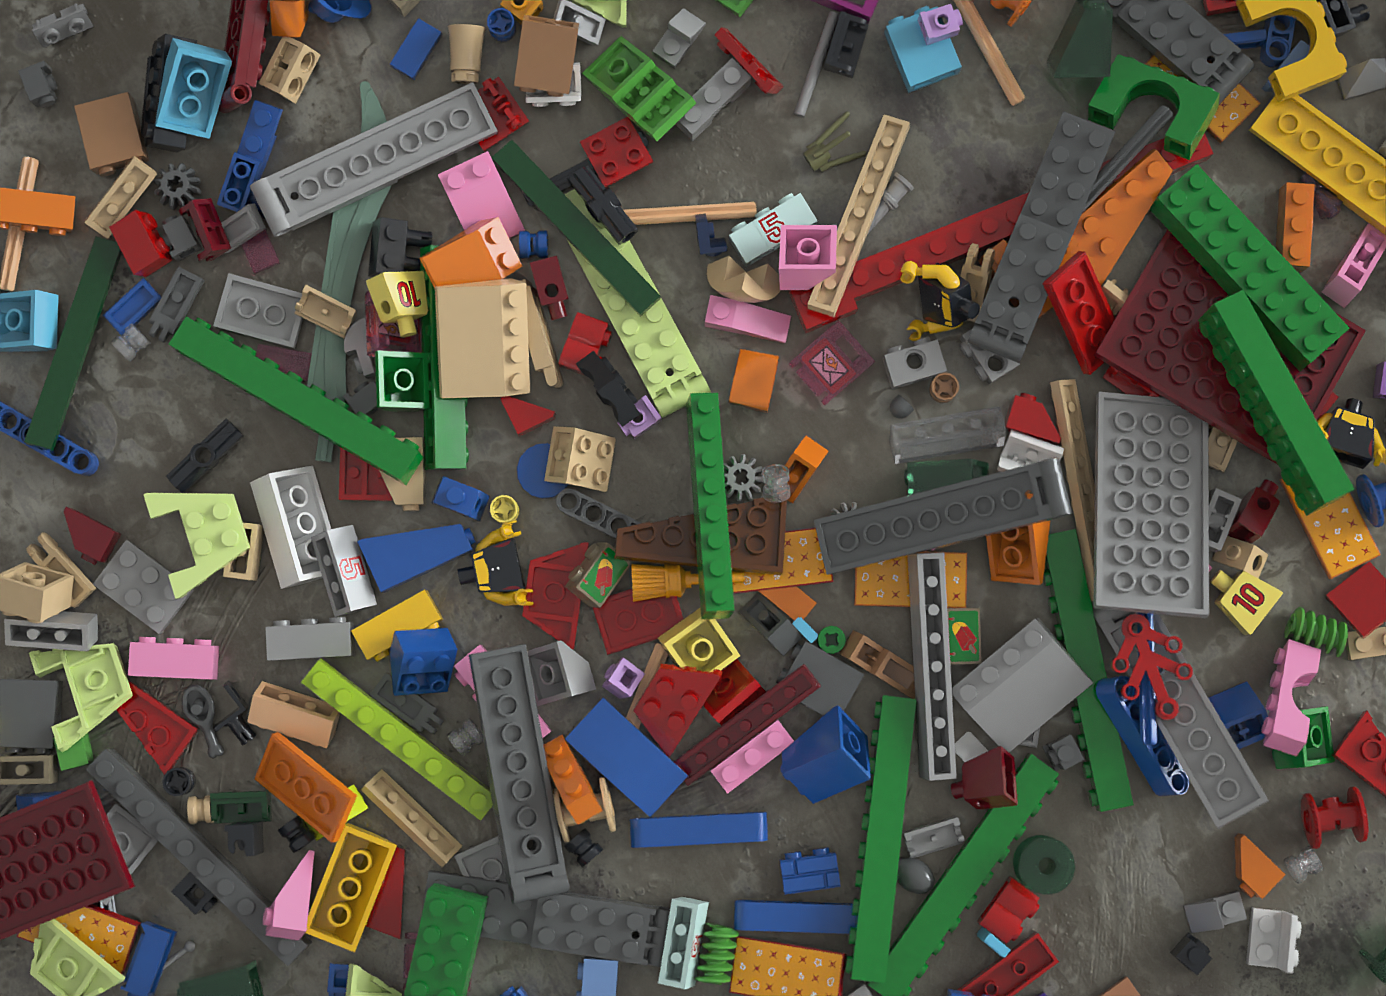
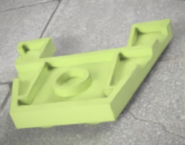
M143 494L150 518L152 519L176 511L180 512L196 566L168 575L175 599H180L187 595L197 585L202 584L208 577L250 548L234 494Z
M114 643L93 645L89 651L52 649V651L46 652L39 650L29 652L35 675L39 678L59 669H65L78 716L51 727L58 750L61 752L69 749L133 696L118 647Z

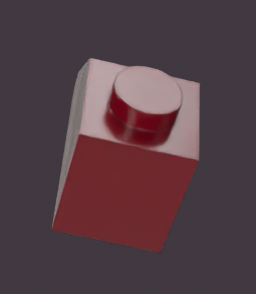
M66 507L63 512L74 548L82 552L81 558L96 565L97 561L107 563L122 533L73 508Z

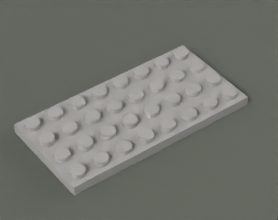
M1098 392L1096 395L1093 608L1207 618L1209 616L1208 423L1166 398Z

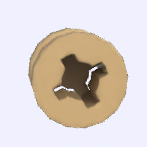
M210 795L205 796L203 799H198L196 796L188 798L187 815L190 824H197L199 821L214 823V821H211Z

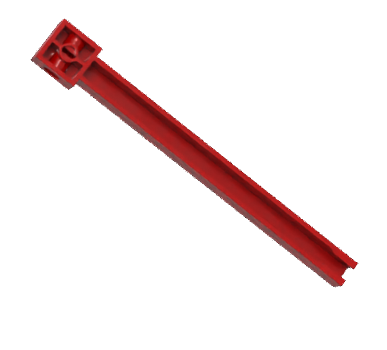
M1205 133L1190 160L1165 151V138L1146 145L1103 191L1117 181L1152 149H1156L1172 168L1173 172L1171 175L1207 161L1214 153ZM1110 160L1103 162V163H1102V166H1101V168H1100V170H1101ZM1029 192L856 261L834 317L808 309L807 304L814 287L809 290H787L805 334L856 314L858 310L857 301L903 283L900 280L903 273L901 268L907 261L916 263L918 267H922V265H935L936 263L949 265L966 258L972 243L979 245V252L996 246L1003 239L1008 241Z

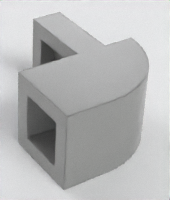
M368 317L356 321L348 329L344 339V350L348 356L358 355V357L354 358L359 374L363 373L367 379L376 377V367L370 350L390 344L391 341L370 337Z

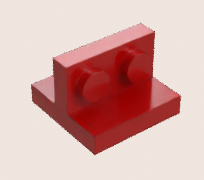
M738 659L721 670L723 671L721 678L703 704L720 725H723L766 692Z

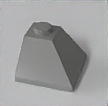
M557 641L527 651L537 706L596 690L589 662L564 642Z

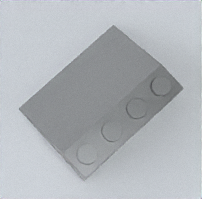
M1035 618L952 688V695L998 746L1011 752L1092 685L1093 682L1039 618Z

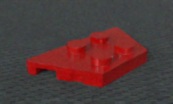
M588 542L530 560L526 589H532L533 592L527 593L526 600L534 604L532 606H523L522 616L558 641L564 642L571 649L575 648L581 600L565 586L570 580L568 577L575 567L580 566L586 558L584 555L589 548Z
M661 664L633 711L668 757L674 752L721 678L723 671L719 669H714L713 672L697 671V667H677L670 664Z

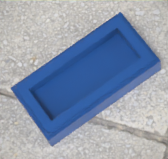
M418 18L392 59L390 66L414 80L443 35L442 32Z
M1266 29L1224 34L1240 49L1261 47L1267 39Z
M142 278L103 316L120 335L124 336L158 305L162 296L146 279Z

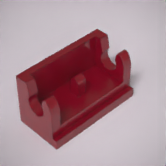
M211 198L191 200L179 209L180 216L186 213L188 216H191L197 236H199L204 251L197 255L199 261L206 259V262L213 261L231 249Z

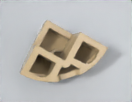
M730 256L708 264L707 279L709 284L718 293L738 302L757 303L770 300L780 292L779 274L769 264L747 272Z

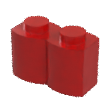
M577 312L558 365L583 375L576 363L592 351L599 356L602 346H608L612 331L608 330L609 323Z
M1009 876L982 912L977 922L1006 944L1010 939L1015 941L1023 930L1022 922L1026 917L1032 918L1039 909L1040 905L1037 902L1040 898Z

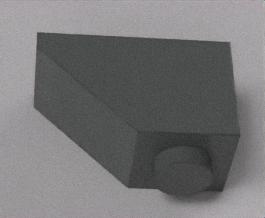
M759 592L739 611L783 656L803 638L802 634Z

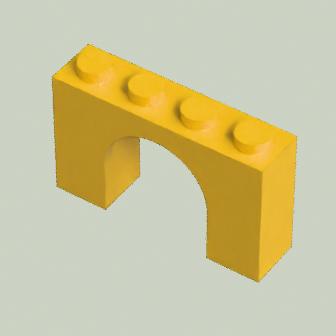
M1316 0L1236 1L1246 27L1274 16L1287 15L1299 20L1308 31L1310 48L1307 56L1298 62L1275 70L1268 77L1279 103L1337 80L1347 72L1345 69L1347 67L1346 59L1336 48L1334 31L1331 27H1327L1324 20L1325 11L1320 2Z

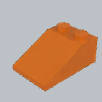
M499 217L478 221L419 258L434 289L436 286L504 279L522 267Z
M1027 493L1028 499L1033 497V494ZM1050 520L986 536L991 581L1041 585L1043 583Z

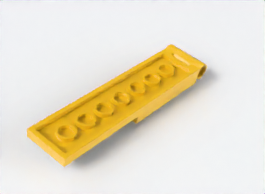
M1275 95L1249 131L1336 194L1335 199L1386 235V159L1299 95L1280 103Z

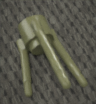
M848 111L838 118L815 142L808 145V150L803 152L806 161L813 171L820 168L821 172H824L831 167L866 156L867 152L861 151L829 162L827 161L831 158L829 150L849 137L850 132L846 131L827 145L821 143L849 117L850 113Z

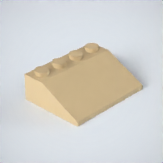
M508 278L436 286L435 301L440 398L504 397L530 393L526 283Z

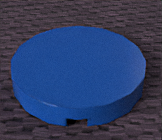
M548 443L536 444L528 448L520 457L517 465V476L522 488L531 496L541 499L553 498L569 486V484L544 481L550 444Z

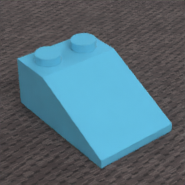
M172 38L164 67L155 122L157 127L210 139L232 64V60L226 51Z
M39 290L0 293V352L56 350L58 295Z

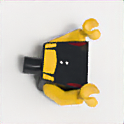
M907 261L903 264L901 268L903 273L900 278L903 283H912L915 277L918 276L923 320L927 321L924 324L916 319L909 324L907 330H917L911 333L909 337L911 341L919 340L924 332L934 334L961 327L964 321L969 318L973 319L979 314L980 306L972 301L969 282L954 273L949 266L936 263L935 265H922V267H918L912 261Z
M1354 398L1347 399L1345 408L1336 407L1331 413H1324L1316 420L1339 462L1364 469L1374 458V466L1378 467L1380 462L1386 465V449L1378 430L1374 427L1375 420L1370 416L1361 414L1362 401Z
M517 520L503 523L500 528L490 532L476 545L475 552L471 554L473 566L457 569L460 585L476 582L479 593H483L487 600L503 606H532L534 603L527 602L526 595L528 592H533V590L525 589L516 541L513 538L520 536L521 531L515 533L512 531V525L517 523Z

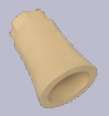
M470 24L448 25L451 57L450 71L452 72L451 82L458 84L474 82L476 84L479 82L478 73H480L482 46L486 28Z

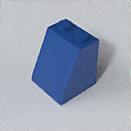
M837 705L782 751V775L786 780H790L797 787L799 793L805 795L813 804L870 780L868 736Z

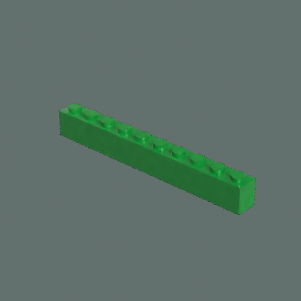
M187 316L185 317L169 342V345L175 351L400 483L408 484L424 458L418 451L419 446L406 438L403 442L394 437L396 433L384 425H381L380 428L371 424L373 419L360 411L356 415L348 411L349 405L335 397L331 401L324 397L326 392L316 385L312 384L310 388L301 383L303 379L291 371H288L287 374L278 370L280 365L266 357L262 361L255 356L257 354L255 350L245 344H242L241 348L232 343L234 339L223 331H219L218 334L210 330L211 325L197 317L194 321Z
M1076 529L1052 533L1048 537L1046 569L1044 570L1043 581L1045 586L1050 587L1051 597H1048V606L1050 613H1055L1057 624L1053 625L1055 638L1061 641L1065 650L1093 682L1092 685L1073 699L1075 707H1071L1074 724L1078 723L1080 734L1076 735L1078 748L1080 751H1084L1086 762L1082 763L1085 779L1090 778L1092 790H1088L1091 807L1095 806L1096 811L1099 812L1133 806L1134 803L1119 733L1096 694L1097 683L1099 680L1107 678Z
M883 695L880 702H875L874 718L878 719L877 730L872 729L870 746H875L874 758L869 757L872 780L871 786L866 785L864 802H869L868 814L863 813L861 830H865L866 834L865 842L860 841L858 858L863 859L862 869L856 870L855 887H859L858 899L853 898L852 915L856 916L855 927H850L848 944H853L852 956L847 955L845 973H850L849 979L886 984L916 699Z
M1028 753L1015 771L1018 805L987 810L889 948L886 984L866 981L868 986L882 996H908L912 988L909 985L915 977L918 979L922 977L929 966L926 964V961L931 954L936 956L945 944L942 940L948 931L952 933L961 921V918L958 917L964 908L968 910L974 904L978 897L975 894L980 885L985 887L994 874L991 871L997 862L1001 864L1010 852L1007 847L1013 839L1017 841L1026 830V826L1023 824L1029 816L1032 818L1036 816L1043 805L1040 803V800L1045 793L1050 795L1058 785L1059 781L1056 778L1059 773L1033 754Z

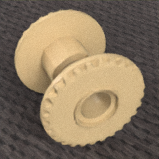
M600 777L601 793L595 794L603 811L589 818V821L607 818L610 832L612 833L616 831L613 803L607 782L604 777ZM557 787L553 789V797L558 826L564 842H570L568 827L578 824L566 808Z

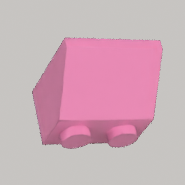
M781 225L779 255L780 290H809L836 273L837 225Z

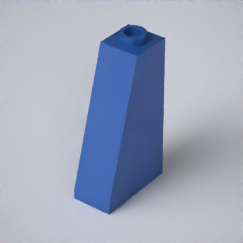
M457 524L365 538L357 542L380 592L385 593L475 551L472 544L476 543V540L470 528L464 529L463 525Z

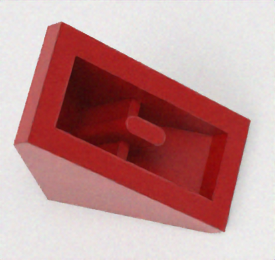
M510 396L500 398L519 437L555 420V411Z

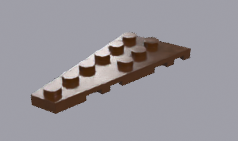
M787 492L769 498L753 499V501L727 505L732 571L782 575ZM694 512L693 514L681 517L674 516L667 520L653 523L647 522L617 529L614 559L698 567Z

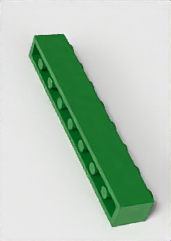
M429 245L421 248L420 258L440 245ZM420 261V271L424 272L428 306L427 315L421 317L422 353H428L429 409L423 410L425 470L466 469V464L469 460V451L466 447L468 422L465 420V408L467 407L468 398H440L435 289Z
M690 393L686 403L701 620L729 619L734 612L719 397L718 393Z

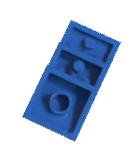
M602 698L565 738L586 760L649 817L662 806L688 777L677 764L605 698Z

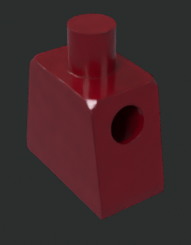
M558 256L530 262L541 306H548L551 320L567 317L563 300L569 298ZM555 284L558 294L553 297L549 296L546 288L547 285Z
M1264 479L1260 487H1255L1244 496L1227 536L1250 544L1263 536L1280 504L1279 499L1274 497L1279 488L1277 484Z
M999 746L965 762L962 765V780L951 784L953 797L955 799L964 798L966 802L979 810L1018 805L1014 756Z

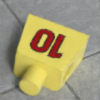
M383 272L366 280L380 321L382 323H397L400 337L417 334L414 320L428 313L424 272Z
M1219 570L1210 581L1211 584L1222 592L1215 600V604L1244 635H1251L1283 594L1279 589L1245 571H1239L1231 578L1222 570Z

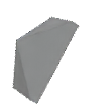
M1386 58L1368 59L1346 69L1347 72L1337 79L1343 100L1386 88Z

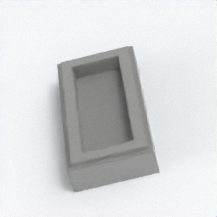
M255 203L246 205L221 222L231 249L225 253H230L266 229Z

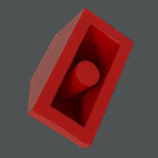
M1021 393L1020 396L1015 395L1011 400L1003 430L1010 432L1012 429L1058 445L1061 437L1043 404L1036 401L1037 397L1026 393Z

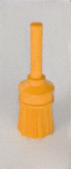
M631 564L633 602L666 596V598L678 596L679 598L682 597L686 588H692V585H699L698 573L691 574V571H685L682 565L664 564V566ZM732 572V583L745 582L744 572Z

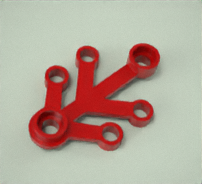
M1129 615L1122 622L1121 631L1125 639L1117 657L1111 661V668L1115 673L1126 672L1129 668L1128 657L1135 644L1140 655L1127 684L1123 685L1121 689V694L1126 700L1136 699L1140 693V682L1146 671L1157 698L1155 703L1156 716L1162 720H1171L1178 714L1179 706L1173 698L1168 696L1157 666L1175 674L1179 680L1190 679L1193 675V668L1188 663L1179 664L1151 651L1147 640L1164 646L1165 650L1171 654L1178 653L1182 649V640L1177 636L1168 637L1151 629L1149 621L1143 615ZM1133 623L1140 624L1141 631L1139 633L1132 631L1131 626ZM1172 639L1178 643L1176 650H1171L1168 646L1169 641ZM1118 659L1123 660L1125 663V667L1122 670H1118L1115 667V662ZM1182 666L1188 669L1186 677H1182L1179 674V669ZM1128 686H1132L1135 689V694L1132 697L1126 695L1125 690ZM1165 703H1169L1172 706V711L1169 714L1163 711Z

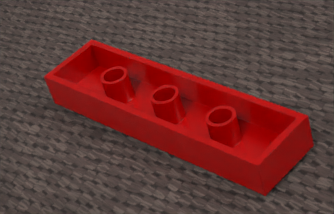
M1035 931L1011 949L1005 958L1000 957L957 990L971 992L973 996H982V994L1014 996L1059 961L1041 936Z

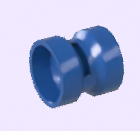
M496 8L490 12L487 18V26L491 36L500 42L512 39L516 32V24L512 13L504 8Z
M547 230L538 231L537 233L519 231L520 259H529L531 256L548 258Z

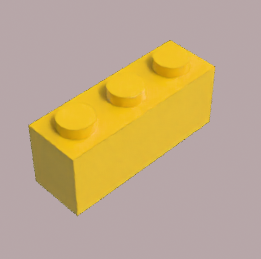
M424 589L356 627L351 632L366 659H375L376 662H379L390 656L389 650L391 649L394 631L435 629L440 627L438 622L444 619L428 590Z

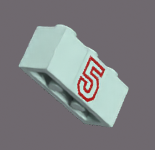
M791 193L778 201L779 206L772 210L767 207L755 215L756 219L749 224H746L744 221L731 229L732 234L729 235V241L745 267L750 266L780 248L781 225H817L818 221L801 193L796 196Z
M686 897L672 899L658 984L681 989L695 986L709 902Z

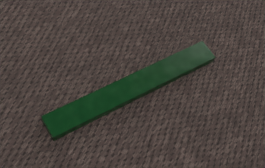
M512 139L491 157L494 163L640 317L661 299L657 291Z
M95 236L24 441L27 445L52 452L54 450L122 253L115 241Z

